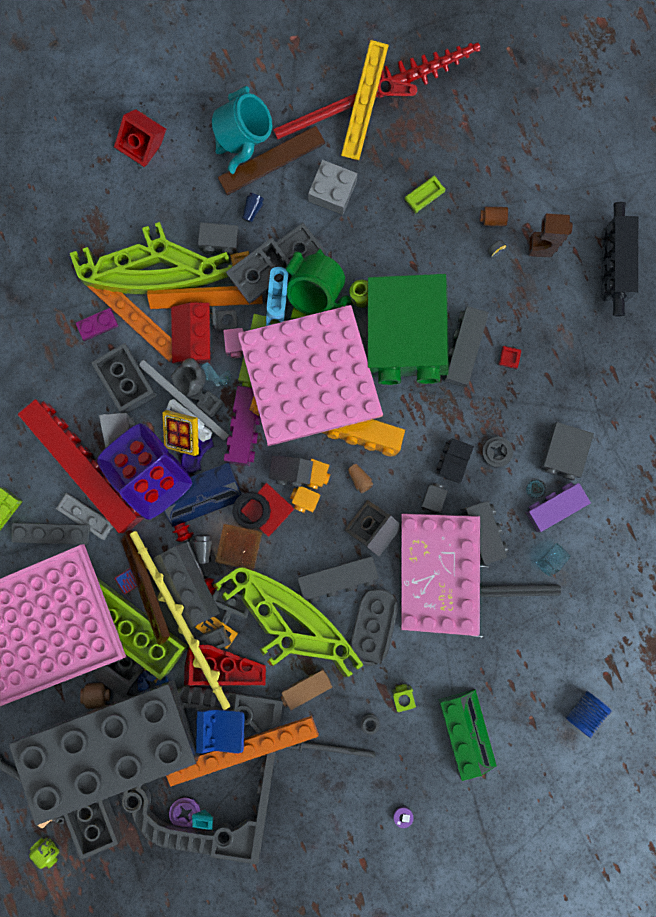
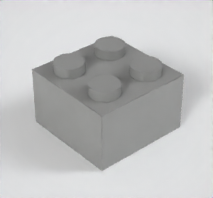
M322 160L308 193L309 202L343 215L356 185L358 173Z

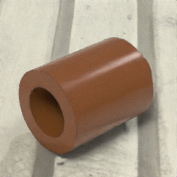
M484 206V209L480 210L479 220L483 222V226H507L508 207Z

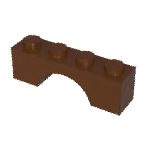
M546 213L542 219L541 232H533L529 239V256L551 258L558 251V248L562 246L568 235L572 233L573 223L570 222V215Z

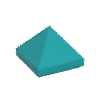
M205 809L192 815V827L211 830L213 828V817Z

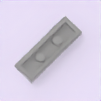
M69 493L64 495L56 507L58 511L76 523L89 524L90 532L102 540L107 538L113 528L104 516Z

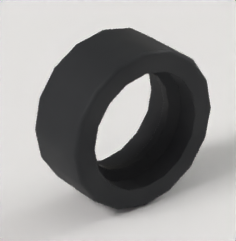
M253 492L244 493L239 496L234 502L232 510L233 517L238 525L247 529L262 527L267 523L271 512L266 498ZM250 499L260 502L263 508L261 518L255 522L244 520L240 512L242 504Z

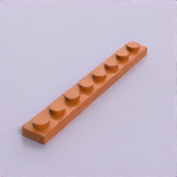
M309 716L244 738V750L242 753L220 751L200 753L196 764L166 775L171 787L316 738L319 733L313 717Z

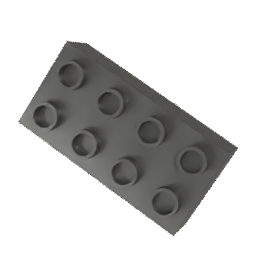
M174 679L27 734L9 744L36 826L197 763L200 757V753H196V741Z

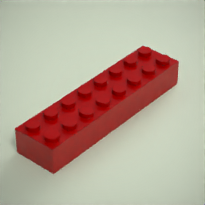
M35 399L19 412L18 416L118 533H125V531L133 529L144 519L109 483L99 468L97 461L92 458L94 454L88 447H84L79 443L81 439L76 433H72L67 429L69 425L63 418L55 415L57 411L51 404Z

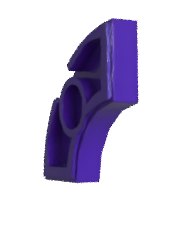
M212 436L205 442L198 438L199 454L196 456L182 454L181 465L188 474L201 471V461L204 454L214 447Z

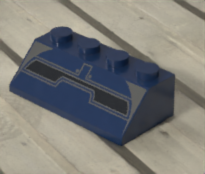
M226 463L190 477L192 480L191 487L168 507L164 513L171 526L175 527L181 523L234 504L242 493L231 464Z

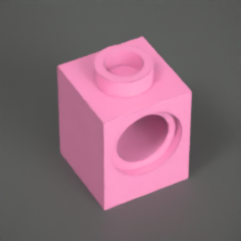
M243 328L224 330L225 351L227 356H231V358L242 357L243 352L238 333L244 332Z

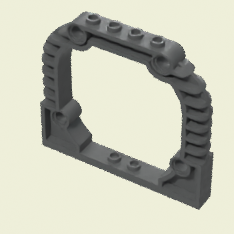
M194 686L177 688L184 708L223 710L215 693L212 692L213 689ZM223 691L231 706L226 710H246L249 713V718L244 719V726L250 724L258 734L280 726L283 701L281 699ZM276 751L267 754L266 763L262 762L260 775H264L263 783L258 784L257 795L261 796L257 817L250 816L235 827L231 824L223 823L217 827L216 831L181 827L161 821L150 810L151 793L144 784L120 793L123 795L122 806L127 812L132 813L134 823L142 835L155 845L169 849L211 855L210 857L258 865ZM130 796H135L138 799L137 805L130 802ZM220 832H227L230 838L227 840L222 839Z

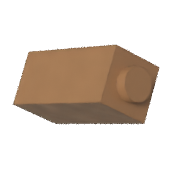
M321 668L283 689V696L280 698L285 707L289 706L290 710H293L331 689L332 683L324 668Z

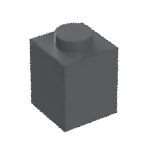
M437 483L428 485L420 507L435 513H441L448 491L444 490L445 486Z

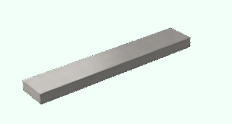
M141 361L139 366L224 442H227L229 435L146 361Z

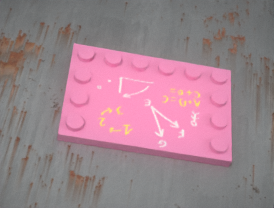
M402 514V630L471 636L480 635V516Z

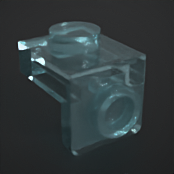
M208 361L202 365L207 381L210 382L212 380L217 387L220 385L224 386L231 380L232 374L229 370L218 376Z

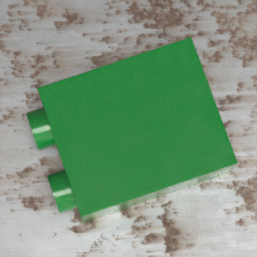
M446 274L368 277V368H370L372 377H378L379 384H400L402 376H417L418 383L435 384L440 382V375H449L448 288Z

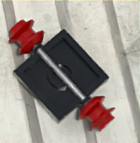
M181 523L174 527L175 531L172 533H177L178 538L176 541L187 543L211 595H213L216 589L212 585L214 579L206 578L208 575L221 570L211 548L209 563H198L193 540L189 539L194 533L188 531L190 524Z

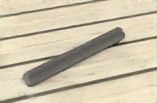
M558 584L480 586V597L561 595V586Z

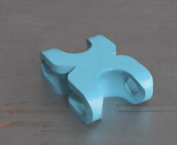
M274 267L270 271L266 326L271 325L270 321L272 319H277L280 323L284 322L288 272L283 267ZM281 274L284 279L282 282H276L274 276Z

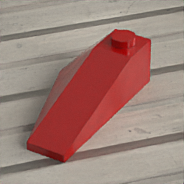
M199 645L211 670L219 671L220 675L217 680L219 685H266V665L211 645ZM189 647L184 665V685H210L202 669L193 666L195 656Z

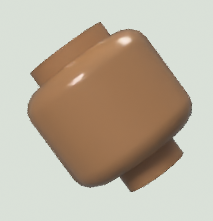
M101 682L87 683L84 688H81L80 702L87 709L99 708L104 706L106 701H110V689H106V686Z

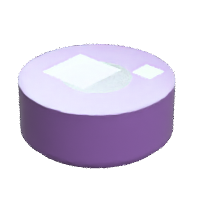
M400 806L394 811L393 818L398 827L407 828L413 823V813L408 807Z

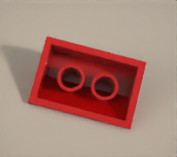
M186 303L171 307L172 364H182L188 358L195 359L198 364H210L209 303Z

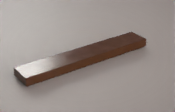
M314 126L238 166L234 174L229 171L219 176L218 180L225 193L229 195L324 145L325 141L317 126Z
M125 531L121 539L123 549L158 645L164 644L170 637L166 622L143 559L138 554V550L130 537L133 531Z

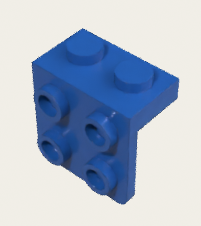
M219 709L197 711L196 753L203 754L220 751L239 754L243 752V712Z

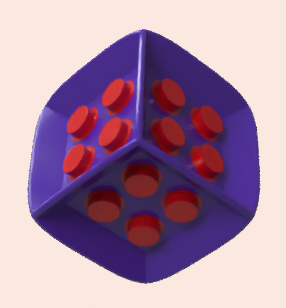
M143 423L134 425L106 447L97 458L98 466L109 483L138 514L148 520L165 511L184 495L192 485L190 476L179 461L169 453L161 440Z

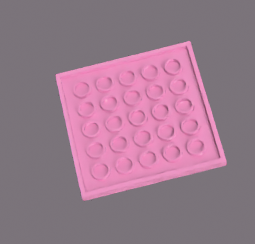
M351 305L238 333L268 446L383 417Z

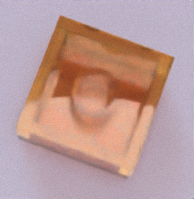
M224 524L215 562L254 571L264 532Z

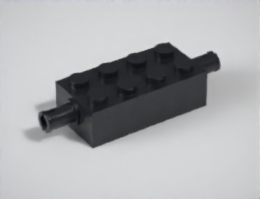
M615 202L613 204L614 217L602 231V240H604L602 276L604 277V284L602 285L601 292L604 295V301H613L612 316L615 317L625 316V302L638 293L639 216H625V202Z

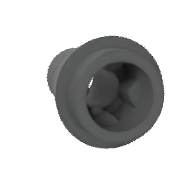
M209 534L195 535L193 543L197 561L201 564L209 563L212 539H210Z

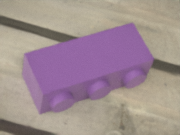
M570 482L562 487L563 491L556 494V492H553L545 497L546 501L542 503L537 501L529 506L530 510L525 513L536 532L544 531L591 503L579 483L572 484Z

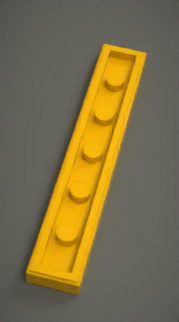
M370 40L341 153L343 157L360 160L389 47L388 44Z

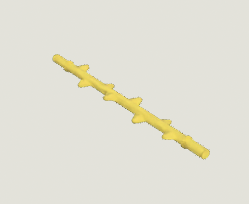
M137 531L131 533L130 537L138 550V554L141 555L146 569L149 570L160 591L157 598L158 601L166 602L179 626L178 632L184 635L195 656L193 666L202 669L213 689L212 692L215 693L223 710H226L231 706L221 689L222 686L220 687L217 681L220 675L219 671L211 670L199 648V640L194 639L182 616L184 606L174 602L163 581L164 575L158 572L147 551L148 549L145 548Z

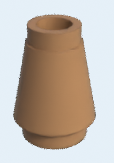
M357 464L348 469L357 491L359 490L361 493H364L374 485L372 483L373 479Z

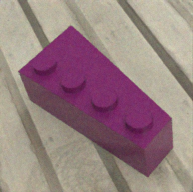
M237 386L233 407L235 416H232L230 423L232 435H229L227 440L229 454L224 456L226 463L249 467L251 462L254 463L256 452L253 451V444H257L258 432L255 431L256 425H260L261 419L259 415L249 410L254 395L252 388Z

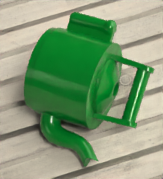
M321 249L305 258L302 257L300 252H294L292 259L286 266V271L292 275L287 285V297L298 311L306 315H313L345 307L346 304H353L349 295H345L337 303L335 302L345 284L344 272L336 261L326 256Z

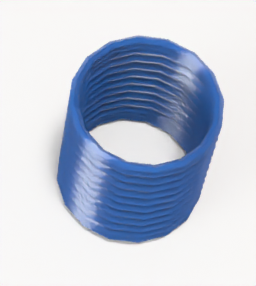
M586 691L585 695L587 697L582 695L583 698L581 700L583 702L579 700V703H577L579 707L575 706L573 708L575 712L571 711L566 719L591 738L595 730L597 731L599 725L603 723L607 715L611 714L612 710L593 694Z

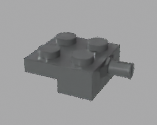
M227 567L222 578L234 569ZM242 573L236 574V581L243 583L245 580ZM227 580L221 584V589L219 591L216 590L213 596L216 606L224 610L220 620L224 624H228L231 614H236L246 619L250 612L241 599L243 589L228 600H223L221 597L223 593L226 592L228 594L234 589L231 581Z

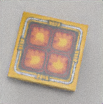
M169 410L164 411L163 433L165 447L193 456L199 454L198 418Z

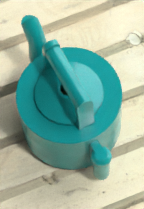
M248 86L228 95L229 102L217 108L212 116V128L216 143L215 153L223 154L228 151L237 154L232 158L227 168V171H230L232 174L235 173L239 164L246 162L252 157L254 146L264 142L272 132V118L267 106L259 97L249 93L250 89Z

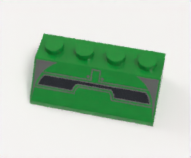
M476 689L438 699L461 781L482 776L495 768L497 765Z

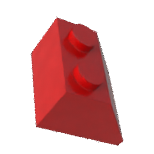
M135 109L123 115L114 148L143 167H146L161 146L166 128Z

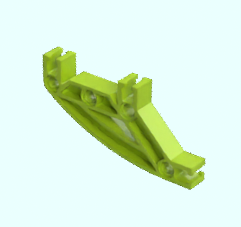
M160 222L155 223L157 228L155 230L156 233H160V238L151 240L149 237L151 236L149 226L142 228L148 247L136 244L100 257L97 264H95L91 251L86 247L83 248V252L85 253V258L88 259V263L81 266L78 262L80 259L77 256V251L70 253L77 276L84 285L125 294H147V291L201 287L227 278L226 271L232 268V265L230 264L227 268L220 270L216 269V266L225 262L227 264L230 263L227 252L206 258L168 241ZM158 247H164L162 252H156ZM128 259L127 264L120 265L122 260ZM158 263L172 267L160 270H141ZM206 269H213L211 274H204ZM87 272H92L89 278H84Z
M243 567L233 570L214 584L217 591L221 589V584L227 580H230L234 586V589L228 594L226 592L223 593L221 597L224 601L243 589L241 599L266 634L275 635L272 640L259 649L263 656L274 645L279 649L280 652L274 658L271 657L267 660L270 666H274L288 654L332 660L343 677H349L353 674L343 663V660L347 657L352 661V666L357 670L363 666V663L335 626L312 604L283 584ZM237 573L244 575L245 580L243 583L236 581L235 576ZM260 605L267 607V614L265 616L259 613ZM274 606L291 616L312 636L293 633ZM284 637L290 640V645L287 648L282 646L281 641ZM339 645L343 648L341 656L336 654V648Z

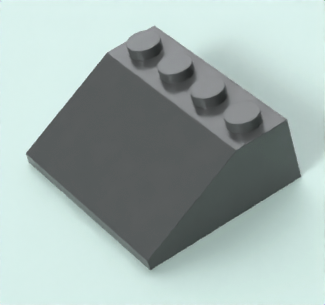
M187 543L175 546L152 559L158 572L164 575L163 581L174 602L184 606L182 616L188 628H192L220 613ZM146 569L156 598H158L160 591L149 570ZM158 601L169 632L173 635L179 634V626L166 602Z

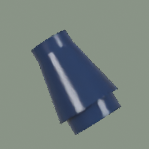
M250 193L246 197L242 219L252 223L264 205V198Z

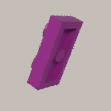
M111 308L76 322L83 341L119 327Z

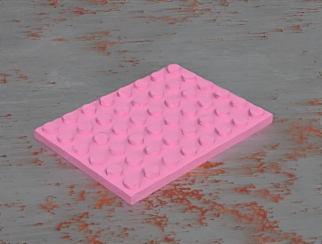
M84 544L0 579V706L126 657Z

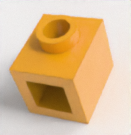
M311 459L313 461L310 484L306 486L317 490L318 487L322 488L323 484L327 485L331 475L327 473L330 465Z
M301 486L298 489L294 488L290 498L293 499L294 509L303 513L306 510L313 513L321 495Z

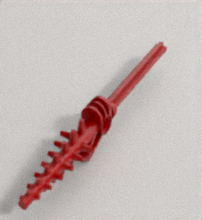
M479 42L475 44L469 43L467 47L462 49L460 46H457V51L452 53L446 49L445 55L441 57L438 56L437 52H434V60L428 61L424 54L421 56L423 64L418 66L415 60L410 58L411 68L408 70L405 69L402 61H398L400 73L392 76L388 67L384 66L376 98L416 95L417 87L414 84H410L411 82L421 78L424 85H427L428 74L433 73L435 79L438 78V69L443 67L445 72L449 71V64L454 62L455 65H458L459 59L463 57L467 59L470 57L469 54L480 51ZM383 81L389 84L387 92L381 90L380 86ZM357 93L274 128L277 140L352 108Z

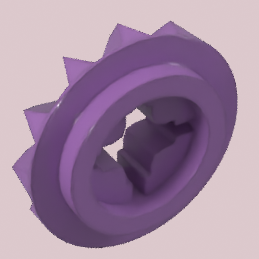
M187 797L177 799L170 807L169 818L171 823L181 827L193 828L192 815L200 811L199 804L194 799ZM182 808L185 810L192 809L188 814L189 818L185 816L178 818L182 813Z

